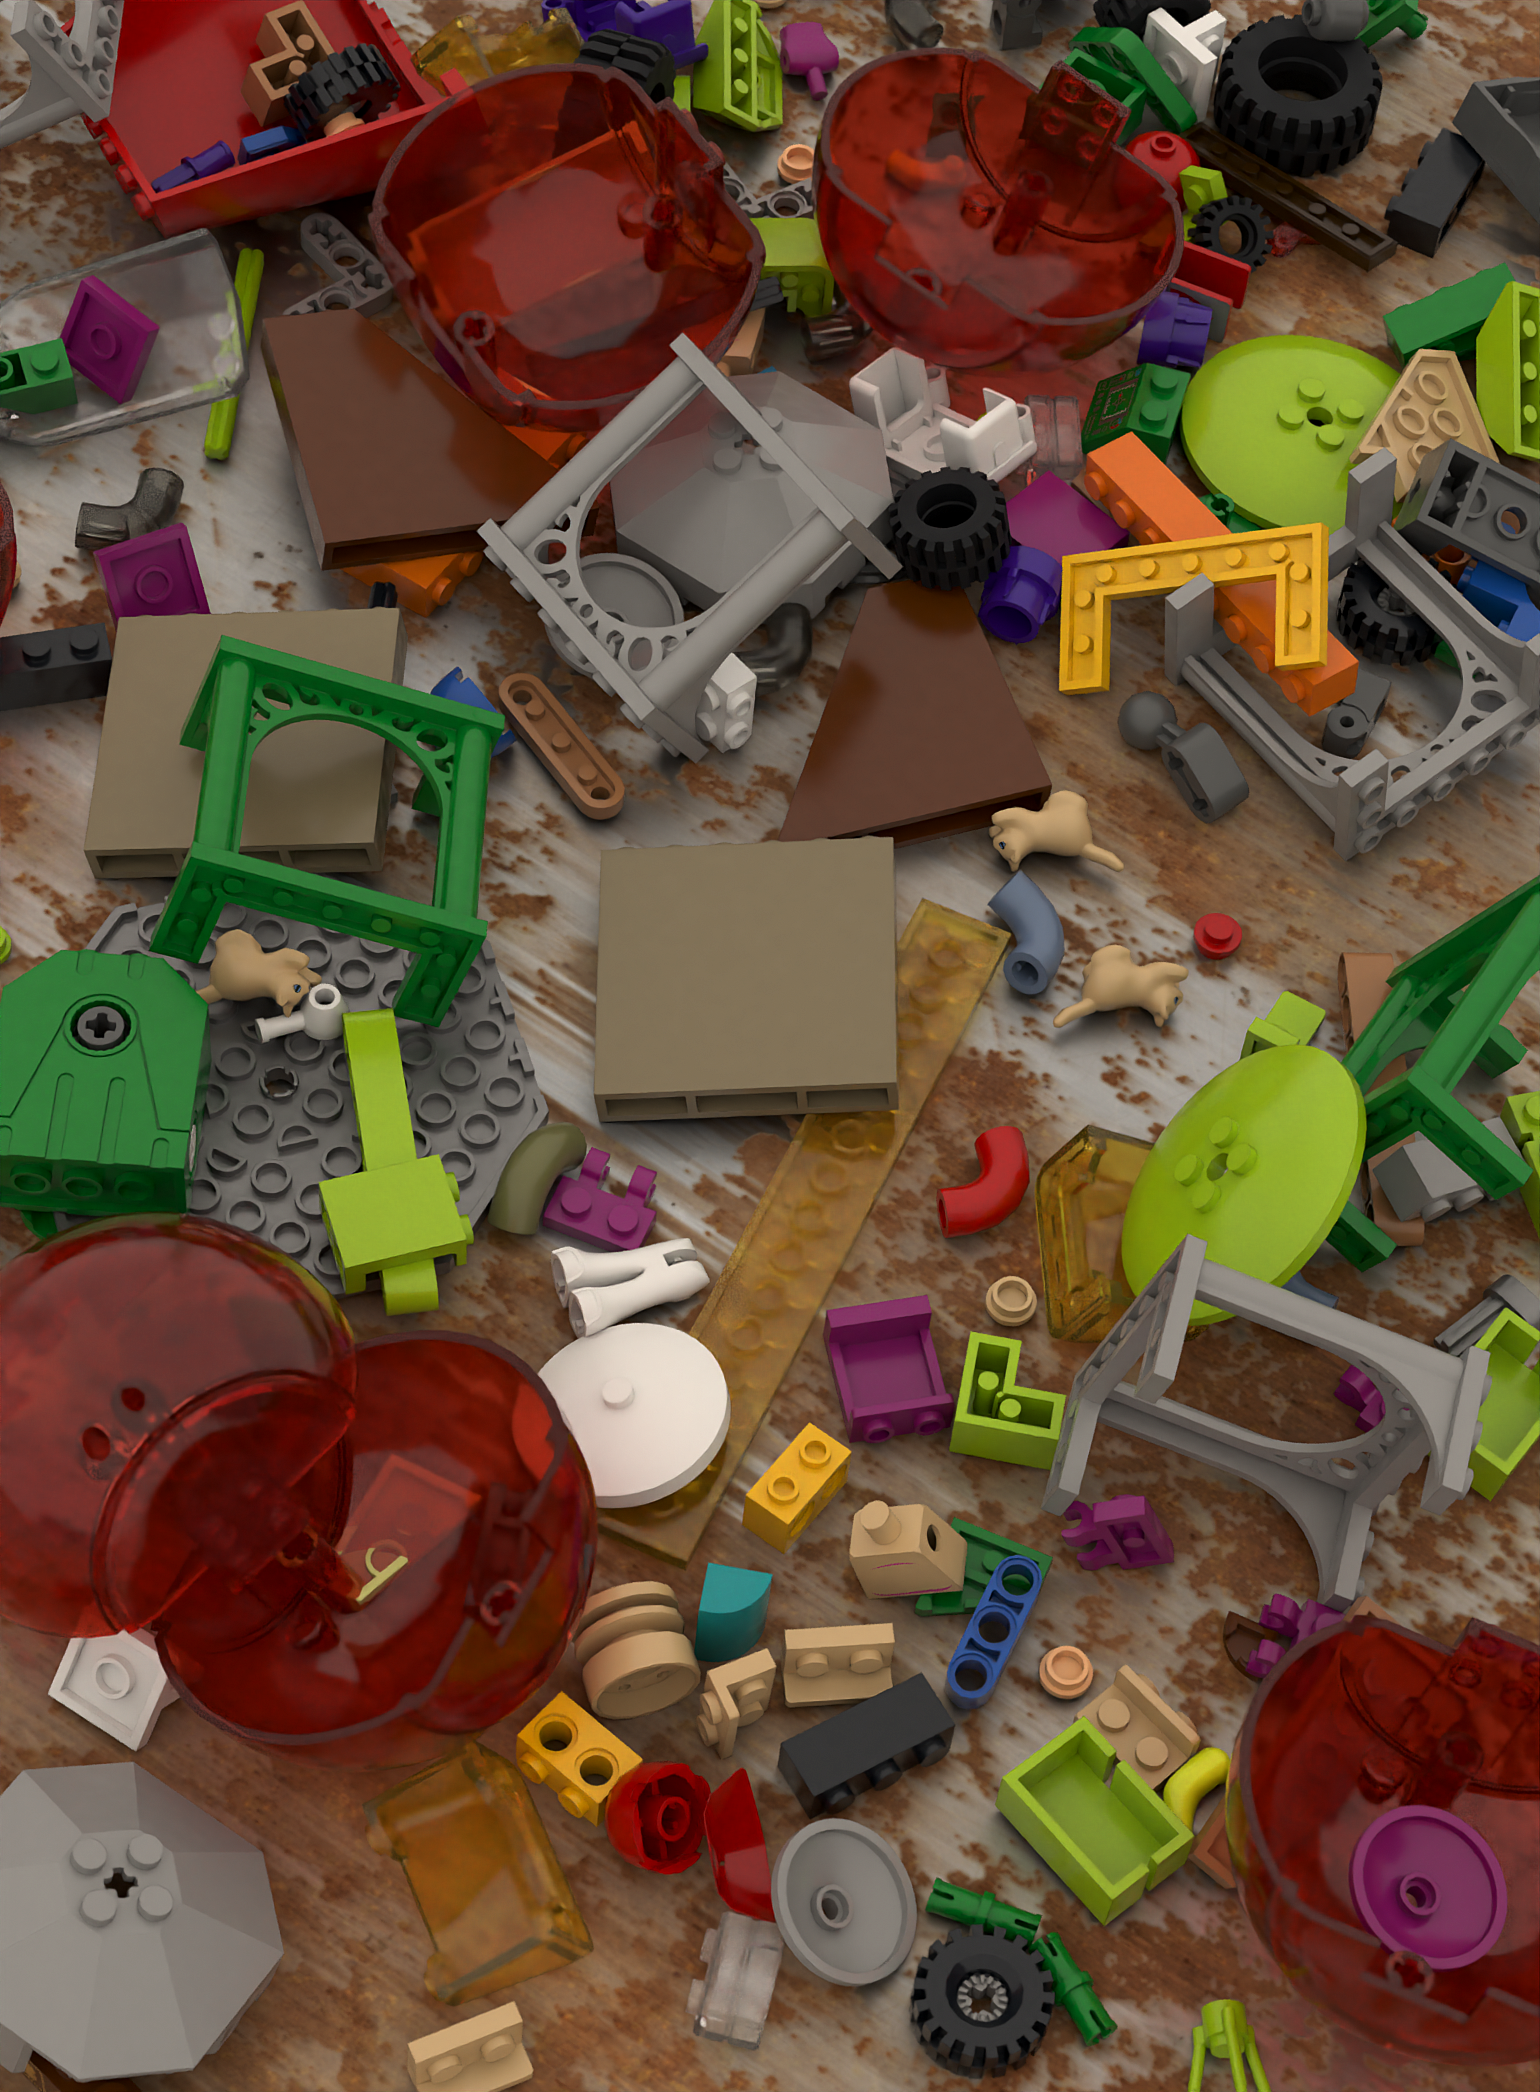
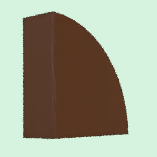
M1229 1611L1223 1628V1643L1226 1653L1236 1669L1245 1677L1257 1683L1259 1677L1245 1671L1250 1652L1252 1650L1258 1651L1262 1639L1275 1642L1278 1632Z

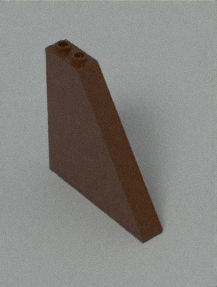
M354 308L344 310L328 309L318 313L292 316L279 315L274 318L263 319L260 348L321 571L484 550L488 544L479 535L477 530L490 518L499 526H502L559 471ZM596 499L586 517L581 537L594 535L599 512ZM569 517L564 521L562 528L556 525L553 529L566 532L570 527Z
M910 579L896 583H884L867 589L777 841H811L817 838H827L830 840L855 839L865 836L893 837L894 849L994 826L992 815L1004 809L1020 807L1039 812L1043 808L1051 794V780L964 589H961V586H954L951 591L941 590L940 586L936 585L930 589L922 586L921 580L913 582Z

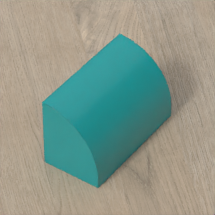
M708 1562L698 1612L694 1648L697 1660L707 1662L732 1660L748 1652L758 1642L766 1624L773 1574Z

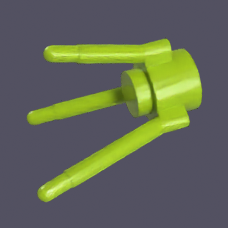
M1229 1999L1216 2000L1204 2005L1201 2009L1203 2025L1192 2028L1194 2049L1188 2092L1201 2091L1207 2048H1211V2054L1215 2057L1230 2059L1236 2092H1248L1242 2059L1244 2051L1258 2092H1271L1256 2047L1254 2027L1247 2024L1245 2005L1240 2001Z

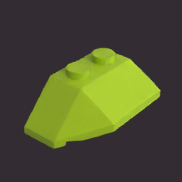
M714 0L695 40V46L701 43L708 45V56L706 59L693 63V107L700 110L704 115L713 117L728 126L752 132L778 129L783 125L782 69L780 57L772 37L760 20L763 15L759 5L752 0Z
M1511 281L1506 283L1476 337L1477 408L1488 435L1507 454L1540 463V289Z

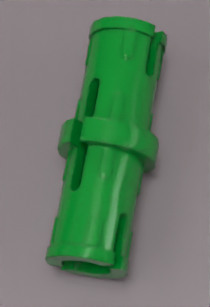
M936 1878L932 1888L933 1892L930 1893L926 1905V1912H933L969 1926L983 1924V1932L985 1931L993 1934L995 1926L1006 1928L1007 1931L1004 1939L1014 1942L1019 1934L1028 1940L1026 1948L1029 1949L1033 1944L1042 1915L1033 1914L995 1900L996 1894L985 1890L984 1895L942 1881L941 1878Z
M1058 1932L1046 1935L1049 1941L1047 1944L1044 1943L1041 1937L1029 1947L1028 1953L1031 1955L1034 1951L1038 1950L1043 1956L1044 1962L1041 1970L1042 1972L1051 1971L1053 1977L1052 1992H1055L1056 2005L1065 2007L1084 2037L1087 2046L1099 2043L1098 2034L1105 2040L1113 2034L1118 2026L1111 2019L1093 1991L1094 1980L1088 1971L1081 1972L1061 1941V1936Z

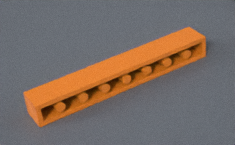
M1132 431L1087 454L1086 475L1084 477L1087 492L1094 500H1099L1112 513L1116 523L1121 528H1126L1140 542L1141 546L1233 534ZM1276 580L1214 588L1213 618L1224 628L1227 637L1233 643L1239 644L1253 658L1256 667L1262 673H1267L1282 688L1285 697L1291 703H1296L1309 717L1355 693L1359 661L1328 629L1327 666L1282 671L1275 667Z

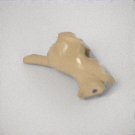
M1064 790L1050 795L1039 812L1013 807L992 815V822L995 826L991 827L988 832L990 837L994 838L993 847L1009 862L1013 872L1018 870L1021 860L1032 852H1047L1059 856L1080 855L1116 872H1121L1124 869L1123 862L1114 853L1093 844L1092 827L1087 817L1088 803L1085 798L1075 792Z
M235 929L224 933L216 940V955L210 968L209 985L196 992L207 1004L217 1002L222 998L247 1001L260 997H272L279 1006H282L285 1017L289 1018L293 1007L311 990V987L319 985L322 982V978L307 968L310 958L304 953L290 948L264 953L261 945L251 934Z
M1108 945L1099 948L1091 956V962L1082 971L1084 977L1081 989L1082 1001L1062 1009L1054 1018L1053 1025L1055 1028H1061L1069 1022L1095 1011L1142 1007L1153 1015L1156 1026L1162 1027L1168 1016L1175 1012L1177 1006L1183 1001V993L1179 990V982L1187 978L1189 970L1183 966L1168 962H1154L1145 966H1137L1130 956V950L1123 946Z

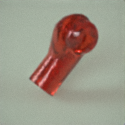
M1282 222L1273 231L1274 238L1266 241V244L1272 245L1270 254L1278 258L1290 255L1299 245H1322L1287 222Z

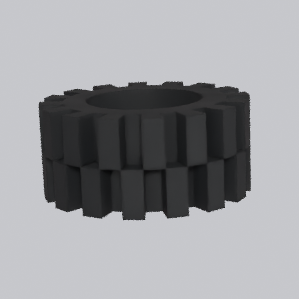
M1230 196L1210 201L1209 204L1200 207L1198 210L1201 213L1193 215L1190 221L1196 227L1188 229L1187 237H1195V243L1192 244L1251 266V273L1257 270L1256 267L1263 266L1267 259L1262 255L1271 253L1272 245L1265 244V240L1274 238L1273 230L1265 231L1264 225L1271 223L1269 216L1259 217V214L1264 209L1259 204L1251 206L1252 199L1248 197L1239 199V196ZM1226 220L1234 222L1241 232V248L1235 254L1225 252L1219 241V229Z

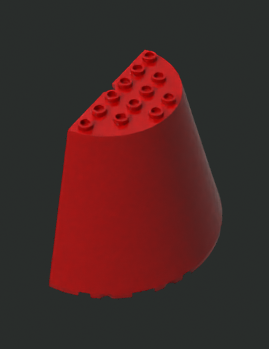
M124 0L109 116L94 122L84 112L81 115V119L93 139L102 138L99 140L98 145L110 166L118 165L113 174L126 195L131 192L135 193L130 198V201L141 220L144 222L151 218L164 238L171 239L480 166L492 158V151L490 149L491 141L487 135L478 139V135L486 131L487 127L476 97L454 67L439 76L447 95L446 98H442L397 34L383 7L379 9L375 1L368 4L366 0H303L337 54L342 53L344 48L353 46L355 49L362 43H366L367 46L370 44L375 45L401 86V90L397 92L399 96L396 101L389 103L391 107L387 112L378 114L379 119L374 122H369L365 125L240 166L237 157L242 138L279 126L298 129L291 116L261 127L240 90L249 65L265 59V56L255 42L264 15L299 0ZM75 15L60 27L68 37L74 24ZM220 140L224 141L232 151L235 164L231 168L228 167L222 172L159 193H155L151 187L152 181L181 165L182 158L186 156L193 158Z

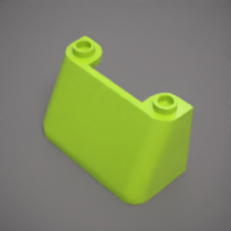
M694 218L698 231L673 243H669L648 255L652 315L680 307L681 298L699 299V297H710L752 282L776 276L779 280L783 297H786L787 312H796L797 307L806 314L807 327H830L834 290L833 264L824 229L819 222L813 219Z

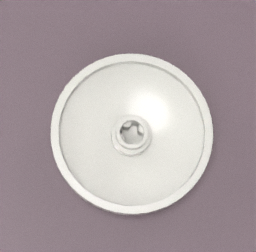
M649 1323L621 1324L607 1327L588 1337L582 1336L561 1349L542 1367L530 1385L523 1403L521 1433L534 1469L542 1480L557 1493L577 1503L593 1507H633L659 1500L676 1492L694 1480L711 1463L720 1450L729 1428L731 1418L730 1394L717 1360L695 1338L682 1331L663 1325Z

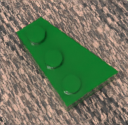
M1505 262L1491 269L1481 270L1473 277L1457 284L1440 288L1434 294L1411 304L1401 305L1393 312L1382 316L1388 343L1403 370L1419 349L1455 351L1459 363L1460 361L1476 358V337L1506 283L1515 281Z

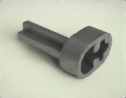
M1505 1274L1484 1290V1300L1437 1336L1433 1343L1441 1351L1459 1357L1470 1345L1475 1346L1505 1307L1540 1331V1300L1515 1277Z

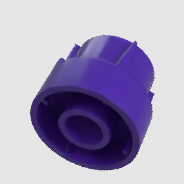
M1151 289L1136 364L1151 363L1177 368V365L1202 366L1213 309L1189 302V298L1179 297V293Z
M1010 546L1009 556L1007 559H1002L1003 566L997 573L989 572V579L984 581V590L981 595L982 604L977 616L981 618L984 626L993 635L1017 645L1018 643H1026L1033 640L1037 636L1041 625L1057 613L1061 604L1062 566L1053 557L1041 550L1027 546Z

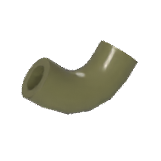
M568 1122L552 1123L529 1133L510 1155L500 1174L487 1218L488 1223L499 1229L517 1234L532 1235L537 1233L543 1206L555 1179L561 1173L576 1169L582 1164L586 1156V1140L578 1127Z

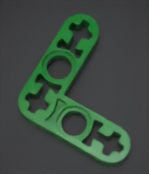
M1084 27L1068 42L1071 52L1077 48L1147 85L1148 90L1145 102L1163 126L1170 132L1179 135L1197 123L1198 118L1193 108L1144 43L1132 31L1120 27Z

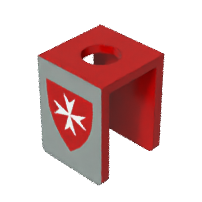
M1180 239L1159 276L1157 290L1179 293V297L1189 298V302L1211 307L1210 309H1213L1208 339L1221 343L1226 337L1232 307L1241 309L1244 304L1251 266Z

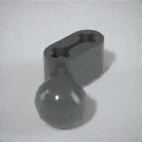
M1151 691L1133 694L1121 706L1117 720L1121 736L1129 745L1138 749L1149 751L1162 747L1161 755L1166 769L1187 805L1200 821L1212 823L1249 797V787L1245 777L1222 738L1211 725L1199 723L1190 730L1185 731L1177 725V715L1172 703L1164 695Z

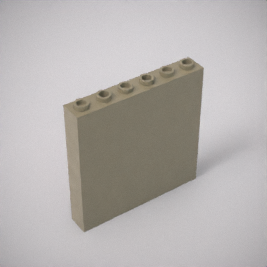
M374 607L372 609L347 610L331 608L317 611L281 610L278 612L189 613L186 615L119 617L84 844V853L94 878L178 876L193 842L205 758L204 751L179 745L180 733L221 635L403 686L408 635L400 608ZM267 699L271 705L278 709H290L289 704ZM258 712L254 717L256 720H268ZM330 720L301 721L273 731L262 740L252 755L239 854L308 873L383 871L396 746L385 738L364 728Z
M865 836L855 839L833 840L817 838L811 841L789 842L769 840L763 843L744 844L722 842L715 845L700 846L669 845L656 848L622 847L619 849L601 850L594 1099L599 1122L899 1110L896 860L893 837Z

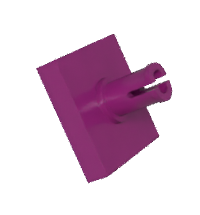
M91 275L81 279L60 338L63 340L69 364L121 405L132 400L160 327L97 277Z
M178 523L93 552L116 633L119 617L186 615L189 613L211 614L188 529L183 523Z

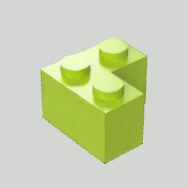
M970 1331L949 1451L1051 1470L1060 1436L1066 1395L1015 1386L1022 1341Z

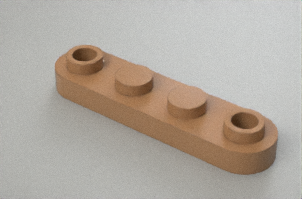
M515 673L506 677L499 687V708L578 809L584 815L593 819H608L618 814L624 805L625 787L623 781L546 685L538 677L529 673ZM523 701V702H527V704H525V705H520V704H517V702Z

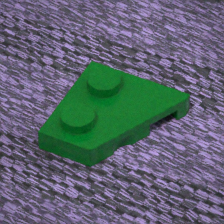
M954 1517L950 1527L968 1543L963 1591L920 1594L914 1614L921 1617L974 1614L996 1567L1002 1560L1014 1555L1029 1557L1037 1564L1042 1576L1041 1590L1052 1565L1053 1557ZM1009 1575L1002 1581L1004 1589L1012 1595H1024L1031 1589V1584L1022 1575Z

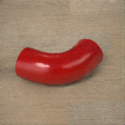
M1000 1126L982 1133L974 1143L980 1165L979 1177L968 1184L937 1190V1213L940 1228L945 1238L971 1235L998 1226L1018 1209L1030 1183L1028 1151L1023 1134L1018 1128Z

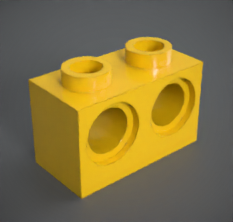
M809 1422L746 1494L742 1525L785 1554L847 1482L852 1451Z
M562 1691L517 1734L516 1759L520 1770L531 1781L537 1784L543 1781L558 1794L559 1802L571 1815L576 1818L584 1816L596 1827L604 1820L607 1798L618 1778L635 1766L643 1763V1759ZM550 1740H559L568 1747L561 1751H551L546 1749L543 1744ZM591 1774H599L607 1778L608 1782L603 1785L594 1786L586 1783L583 1778Z

